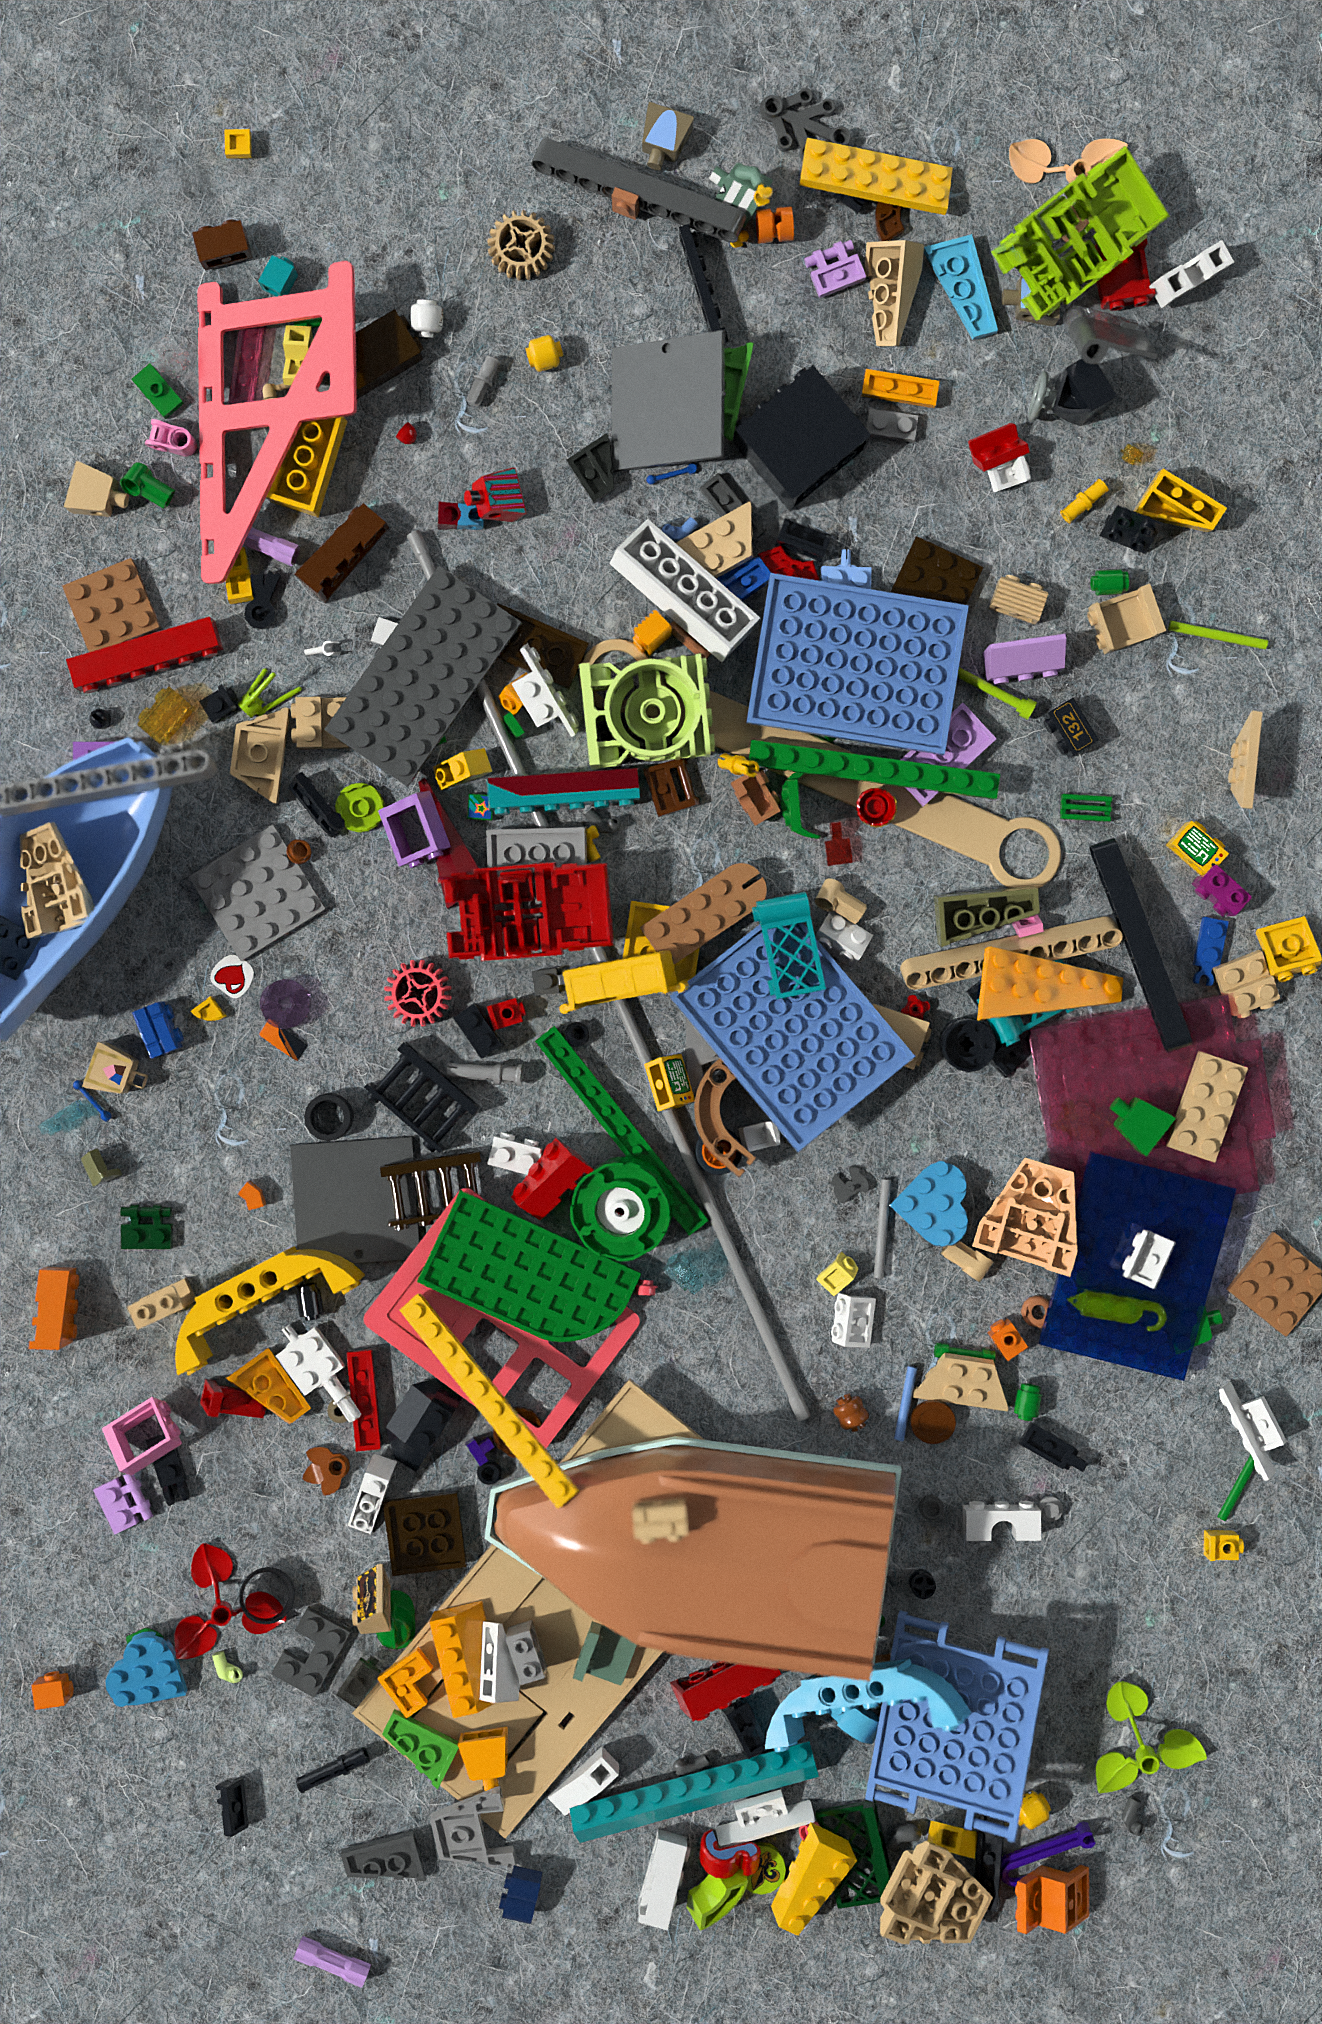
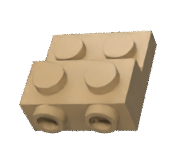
M295 697L296 703H291V717L296 718V728H292L291 731L292 743H297V748L300 750L350 748L324 730L347 697Z
M1260 950L1213 967L1226 1011L1232 1016H1237V1018L1248 1017L1252 1014L1251 1010L1258 1007L1260 1009L1271 1008L1275 1005L1274 1001L1280 999L1274 977L1269 974L1263 952Z

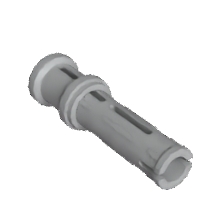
M449 1062L447 1064V1078L488 1080L493 1081L496 1085L516 1083L517 1086H522L523 1064H518V1066L502 1065V1063H497L495 1066Z

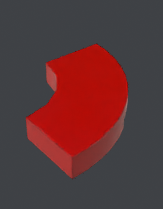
M782 546L757 555L771 573L820 581L813 561L801 562L794 560L785 553Z

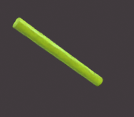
M1170 621L1168 625L1169 631L1266 650L1268 640L1176 621Z

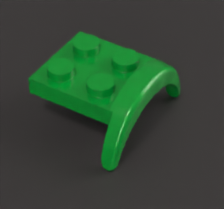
M795 772L782 785L781 810L785 825L791 829V832L794 831L805 837L820 839L821 835L811 833L801 826L798 779L804 773Z

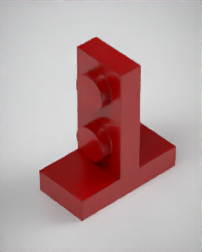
M205 1379L200 1404L208 1416L218 1417L219 1413L264 1419L266 1407L243 1390L236 1387L218 1385L216 1380Z

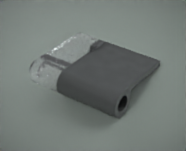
M1072 306L1063 314L1062 320L1067 332L1083 360L1089 364H1095L1103 360L1109 347L1156 359L1158 353L1137 320L1082 306Z

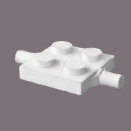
M291 1324L282 1329L290 1342L275 1357L304 1396L315 1388L324 1386L322 1382L331 1378L332 1375L345 1366V1363L317 1326L307 1333L300 1335L295 1332Z

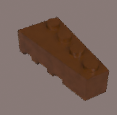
M364 503L360 507L356 506L350 512L348 519L334 531L294 575L306 588L326 603L389 529L387 523Z

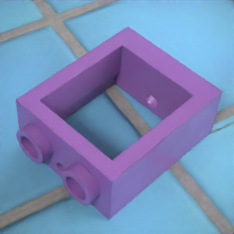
M430 791L415 793L378 810L399 867L409 865L410 869L424 864L423 859L429 858V860L441 857L443 856L442 851L451 847ZM416 808L430 846L412 854L398 816Z

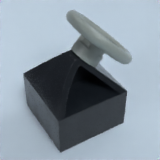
M1082 358L1064 369L1055 383L1054 390L1047 388L1048 373L1046 371L1041 372L1032 395L1028 419L1030 422H1034L1041 408L1053 411L1054 414L1067 422L1082 426L1105 412L1117 395L1098 363L1089 364Z

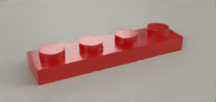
M373 1349L347 1351L350 1396L361 1412V1416L353 1421L356 1452L378 1450L382 1448Z

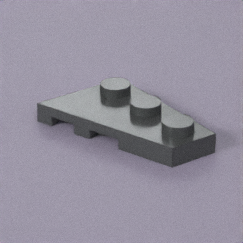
M414 1831L341 1850V1857L347 1877L377 1879L379 1876L394 1877V1880L417 1878V1881H426V1873Z

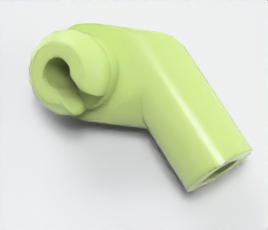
M224 1651L212 1654L219 1678L230 1683L241 1681L243 1672L239 1667L227 1662Z

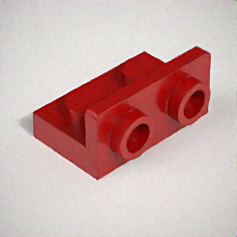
M1009 423L968 441L973 464L983 472L1030 453L1028 443L1018 437L1017 428L1014 423Z

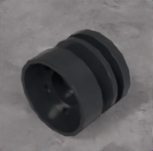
M965 1016L953 1019L943 1028L939 1038L940 1052L950 1065L960 1071H979L987 1066L994 1057L996 1049L994 1035L986 1025L975 1018ZM965 1037L972 1042V1044L967 1045V1049L960 1045V1042L964 1041Z

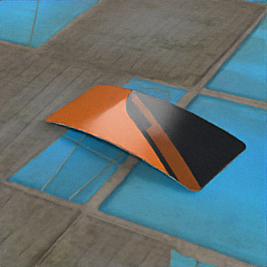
M272 1019L268 1020L259 1033L262 1038L295 1061L300 1058L308 1046Z

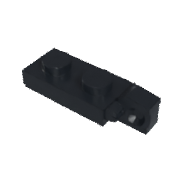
M1033 1422L1029 1423L1019 1441L1021 1446L1061 1469L1069 1470L1070 1466H1073L1084 1472L1088 1465L1085 1460L1077 1456L1079 1450L1073 1445Z

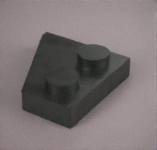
M606 433L567 459V463L594 504L615 490L609 436Z

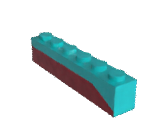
M637 768L487 778L486 781L489 812L495 811V815H508L510 810H520L521 814L534 813L535 809L545 808V812L559 811L560 807L567 806L570 807V810L585 809L584 805H594V808H607L610 803H619L620 807L633 806L634 802L640 799Z

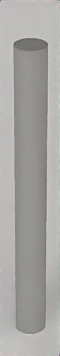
M881 1179L874 1278L879 1279L884 1278L891 1179Z

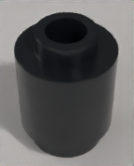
M317 1283L297 1286V1293L295 1295L299 1317H305V1321L319 1319L320 1314L324 1313L321 1291L320 1288H317Z

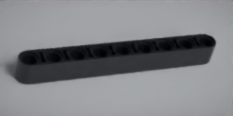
M1111 838L1089 846L1094 865L1116 923L1122 932L1124 944L1164 1049L1169 1053L1192 1045L1189 1029L1115 838Z

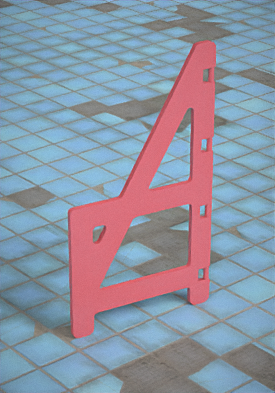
M348 261L336 262L330 265L329 285L326 289L223 305V289L218 283H204L198 288L201 578L207 584H220L226 581L301 424L306 421L350 416L357 412L355 272L353 265ZM205 313H211V325L205 326ZM322 317V323L285 397L231 405L224 404L223 337L226 332ZM330 373V389L325 392H319L318 389L324 376ZM206 389H212V401L206 402ZM270 427V431L231 512L227 514L225 435L227 432ZM207 465H213V477L207 478ZM208 541H214V554H208Z

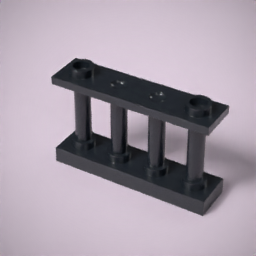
M403 1042L397 1049L401 1053L398 1062L376 1087L371 1083L366 1084L364 1087L368 1091L366 1095L376 1104L380 1101L424 1139L422 1144L433 1153L435 1151L440 1153L445 1148L439 1143L464 1114L470 1113L474 1115L481 1106L411 1045ZM413 1063L419 1069V1075L397 1101L393 1103L383 1093L406 1066H411ZM432 1080L439 1086L436 1089L437 1093L417 1116L412 1119L402 1109L426 1081L429 1083ZM452 1097L457 1102L455 1105L456 1109L431 1136L421 1125L445 1098Z

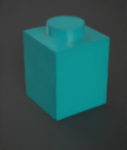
M271 255L258 282L262 290L275 297L289 294L298 277V273L291 260L283 256L279 259Z

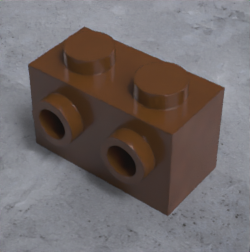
M227 220L222 225L215 227L203 226L198 231L192 232L198 258L205 271L253 258L246 229L241 220Z

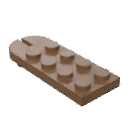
M746 863L731 865L645 923L640 929L656 952L671 951L674 965L751 913L752 907H756V901L764 900L766 897V882L762 877L744 890L742 885L756 877L760 872L752 865Z

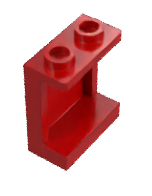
M1147 238L1136 247L1132 246L1133 253L1097 281L1102 310L1118 311L1127 305L1133 304L1135 307L1145 306L1155 296V288L1150 289L1149 287L1150 280L1144 251L1148 244ZM1096 244L1094 247L1099 253L1101 259L1103 261H1107V259L1099 249L1098 245Z

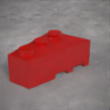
M555 1138L552 1143L545 1147L543 1155L537 1163L530 1167L528 1175L522 1183L515 1187L511 1198L520 1208L541 1221L562 1201L559 1197L568 1188L573 1190L578 1185L575 1181L583 1173L589 1174L594 1169L576 1151Z

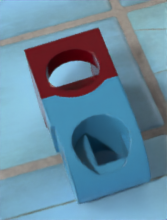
M439 501L437 530H481L484 528V519L479 517L476 505L467 506L461 503Z

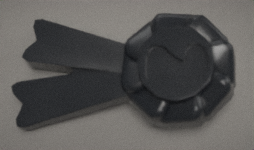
M269 570L265 584L262 572L258 575L251 574L254 599L246 605L244 618L254 629H267L275 621V609L271 605L270 600L281 578L279 573L273 574Z

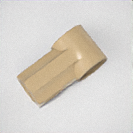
M826 879L815 899V904L824 911L838 913L854 924L859 922L866 911L867 905L845 892V887L839 881Z
M961 1241L954 1246L943 1247L941 1251L945 1258L963 1268L962 1271L978 1282H981L994 1263L991 1259L976 1249L975 1251Z

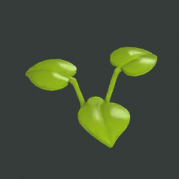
M1125 1681L1117 1682L1110 1688L1106 1699V1706L1110 1716L1116 1721H1124L1129 1718L1140 1747L1135 1753L1137 1760L1132 1757L1125 1759L1120 1752H1109L1099 1758L1095 1769L1099 1793L1114 1792L1130 1785L1136 1779L1139 1768L1145 1774L1157 1772L1161 1759L1166 1766L1172 1769H1183L1207 1759L1200 1741L1193 1734L1183 1729L1168 1731L1164 1736V1744H1159L1156 1753L1151 1746L1144 1745L1133 1716H1140L1146 1711L1148 1706L1147 1695L1139 1686Z

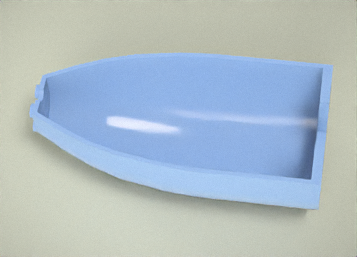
M128 737L67 763L46 777L159 756L142 741L139 740L135 743ZM151 770L148 773L147 779L154 775L155 770ZM130 774L123 777L122 783L128 781ZM104 779L97 783V788L103 785ZM79 783L73 786L72 792L78 789ZM173 786L16 815L0 816L1 916L25 929L21 907L27 906V891H21V883L27 882L26 870L20 867V835L49 822H55L72 856V860L76 864L92 896L95 909L83 925L68 931L41 936L17 980L0 973V1040L8 1041L97 943L117 917L142 878L157 846L168 812ZM54 788L47 792V797L53 793ZM28 793L23 795L22 801L27 799Z

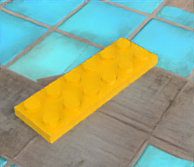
M807 138L799 185L945 215L948 209L953 168Z

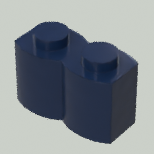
M515 1865L513 1866L512 1873L507 1872L504 1888L508 1890L507 1894L502 1893L499 1909H503L502 1918L531 1924L543 1872Z

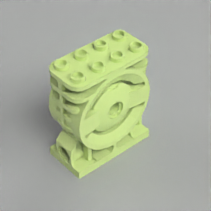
M701 653L695 654V656L680 655V657L675 658L665 657V659L641 660L627 666L622 671L618 670L611 663L579 664L591 770L621 766L629 755L633 758L650 762L680 760L683 758L693 759L703 756L710 757L711 752L715 751L714 733L709 734L708 728L712 727L713 723L711 708L706 709V702H709L710 698L709 683H704L703 677H707L706 658H701ZM611 672L616 675L614 679L611 677ZM660 673H665L666 684L677 691L685 707L683 726L672 739V746L667 748L666 738L679 725L681 707L676 695L670 689L661 685ZM636 675L639 678V688L627 700L625 719L632 733L645 740L646 750L640 749V742L633 739L626 732L621 721V706L625 696L634 688L633 677ZM608 690L605 698V711H597L595 709L593 692ZM654 706L660 710V714L657 718L652 719L646 715V710ZM600 721L607 722L613 741L598 742L597 725ZM619 749H622L624 751L621 757L619 755Z

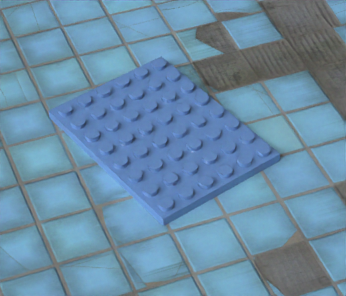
M770 573L746 723L945 755L969 605Z
M803 923L795 924L791 933L804 940L808 930ZM759 924L688 981L689 988L681 993L675 991L670 995V998L794 1149L799 1152L914 1059L915 1055L817 939L816 944L826 990L776 1000L775 995L770 996L767 981L772 980ZM792 925L785 926L783 928L789 930ZM778 928L767 930L769 940L777 945L780 944L786 935ZM788 936L781 948L794 955L800 943ZM808 937L806 943L811 946L810 939ZM803 945L796 957L808 965L813 958V953ZM771 946L772 954L776 950L773 946ZM778 950L773 959L774 964L784 970L791 958ZM793 960L786 972L799 980L806 968ZM813 962L811 967L816 970L815 963ZM776 970L777 978H779L781 973ZM808 970L801 982L808 987L819 986L817 975ZM783 975L779 981L780 992L791 991L796 982ZM798 985L795 990L804 989V988H803L802 986Z

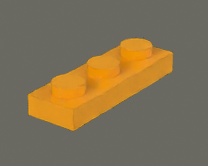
M866 369L861 396L935 408L940 381Z

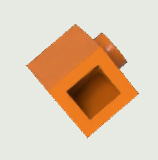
M1008 1319L996 1321L990 1326L991 1330L987 1332L1007 1361L1028 1348L1012 1322Z
M59 1671L46 1673L43 1677H38L31 1685L35 1710L65 1706L74 1692L73 1682L69 1681L68 1673L59 1674Z

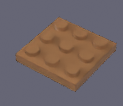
M132 558L62 585L89 652L139 638L162 629Z
M1271 1232L1226 1290L1279 1333L1287 1337L1321 1295L1322 1270L1276 1233Z

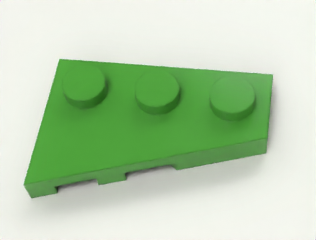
M394 1709L382 1735L402 1755H406L416 1765L415 1768L421 1774L424 1773L432 1781L431 1784L438 1790L459 1749L458 1741L412 1717L406 1718L402 1712Z

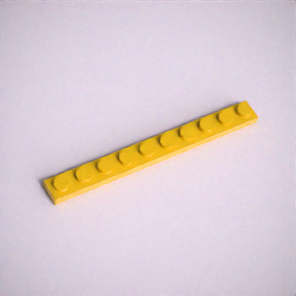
M421 1293L416 1294L399 1311L558 1509L561 1508L579 1492V1489Z

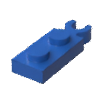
M1202 917L1193 960V966L1199 967V971L1193 976L1194 984H1199L1200 977L1204 975L1207 978L1206 986L1213 985L1214 976L1211 972L1213 967L1221 963L1229 921Z

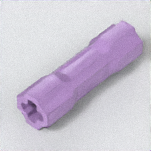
M252 527L243 544L290 566L295 564L300 552L299 545Z
M302 1936L293 1958L308 1966H316L340 1976L344 1981L361 1988L371 1964L355 1957H347L328 1949L319 1942Z

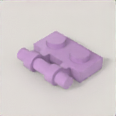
M851 240L844 243L839 241L834 243L833 247L823 251L820 249L812 252L811 256L804 258L807 268L814 265L818 267L817 270L811 272L810 276L819 299L866 280V274L858 254L850 257L847 256L846 252L854 250ZM837 257L839 261L830 265L826 264V260Z
M124 1474L123 1477L126 1484L123 1486L117 1477L93 1489L114 1535L136 1525L139 1522L136 1513L140 1512L144 1521L153 1517L149 1508L151 1507L149 1499H145L140 1489L142 1485L134 1475ZM131 1492L136 1502L135 1505H131L126 1493Z

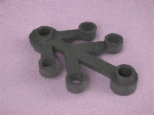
M803 88L797 94L783 99L775 95L767 96L760 104V114L766 121L772 122L778 137L777 147L780 151L787 152L792 146V137L786 134L782 120L792 125L800 146L799 156L802 161L803 151L808 138L805 130L831 143L840 144L836 142V138H843L844 143L841 145H849L851 133L846 127L838 126L832 130L810 120L820 115L825 117L832 116L835 111V102L832 99L826 98L820 104L795 113L788 110V108L798 104L807 107L811 104L813 94L810 89ZM806 94L809 96V99L802 100L801 95ZM830 105L832 109L827 111L823 106ZM775 107L777 111L771 113L768 111V108ZM787 140L789 144L783 146L780 141Z

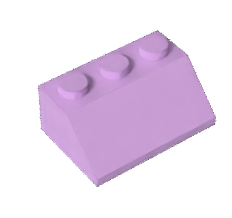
M1066 634L990 644L982 653L986 681H993L994 685L1009 683L1008 679L1018 678V681L1022 682L1032 680L1034 675L1043 674V678L1058 676V672L1065 668Z

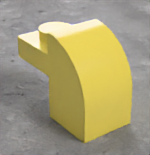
M286 325L283 340L286 358L283 372L284 385H292L313 341L311 326Z

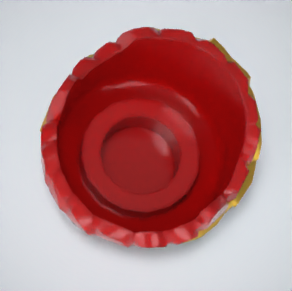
M881 788L865 790L860 794L856 802L858 816L863 823L871 827L878 828L889 824L897 813L895 797L889 791Z

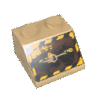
M377 1564L357 1576V1586H353L352 1592L354 1602L356 1601V1610L352 1612L353 1625L357 1626L360 1634L391 1631V1583L383 1564Z

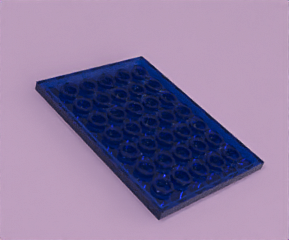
M1090 1151L1075 1205L1077 1256L1070 1277L1057 1273L1039 1344L1185 1381L1237 1189ZM1143 1230H1149L1176 1242L1156 1289L1123 1276L1125 1272L1122 1269L1124 1261L1128 1255L1132 1256L1135 1249L1132 1246L1135 1236L1138 1232L1142 1233Z

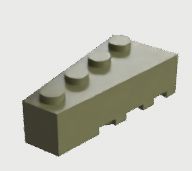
M1026 886L934 895L937 944L944 947L950 945V943L970 938L973 935L996 929V927L1039 914L1038 888Z

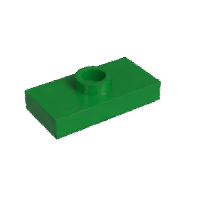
M150 363L131 379L165 420L184 404Z

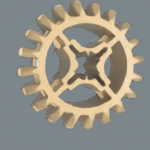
M524 209L521 212V216H517L514 210L512 211L511 218L504 214L502 216L504 222L496 220L495 227L497 229L490 230L492 238L487 240L488 246L491 247L488 249L489 256L493 257L492 264L494 266L499 265L498 271L500 273L507 270L506 275L508 278H511L515 273L518 281L521 280V275L524 274L526 279L530 280V273L532 272L539 277V267L546 270L548 268L546 262H552L553 256L550 253L555 251V246L551 244L554 242V235L549 234L551 232L550 226H544L545 222L542 217L536 220L534 212L527 217ZM518 229H527V230H530V231H528V232H521V231H519ZM510 233L511 242L506 245L507 248L501 250L504 238ZM517 240L519 243H523V245L525 243L526 252L524 248L517 247ZM541 240V248L533 258L531 250ZM520 258L524 262H516L513 259Z

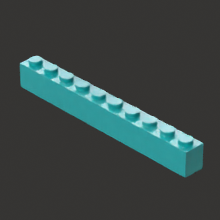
M810 1742L791 1746L786 1751L769 1752L752 1757L751 1759L740 1760L569 1808L573 1833L579 1843L819 1777Z

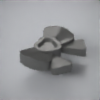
M849 1167L852 1181H847L846 1184L837 1174L834 1175L831 1185L835 1186V1196L841 1203H845L850 1196L858 1192H867L869 1190L868 1181L862 1174H859V1168Z

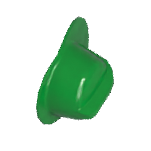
M391 1590V1631L376 1634L382 1645L389 1649L398 1650L405 1648L415 1637V1608L408 1594L400 1590Z

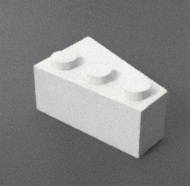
M658 1829L639 1897V1923L668 1930L672 1910L674 1911L677 1902L678 1886L681 1887L684 1871H682L683 1863L688 1862L691 1848L687 1847L686 1836Z

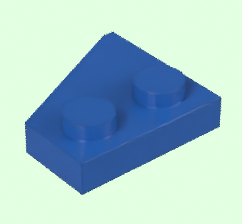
M756 557L716 579L737 598L744 601L769 583L771 572L761 558Z

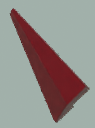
M425 777L418 782L420 792H431L451 845L450 848L442 851L443 856L435 858L439 877L451 876V873L461 872L473 874V869L479 868L428 781ZM442 882V883H441V887H442L443 896H444V900H445L444 882ZM459 901L453 903L445 902L447 909L459 903Z

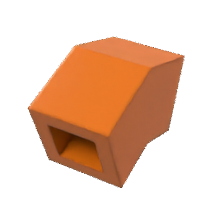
M248 1181L238 1193L239 1196L246 1200L248 1211L266 1205L262 1189L251 1181Z

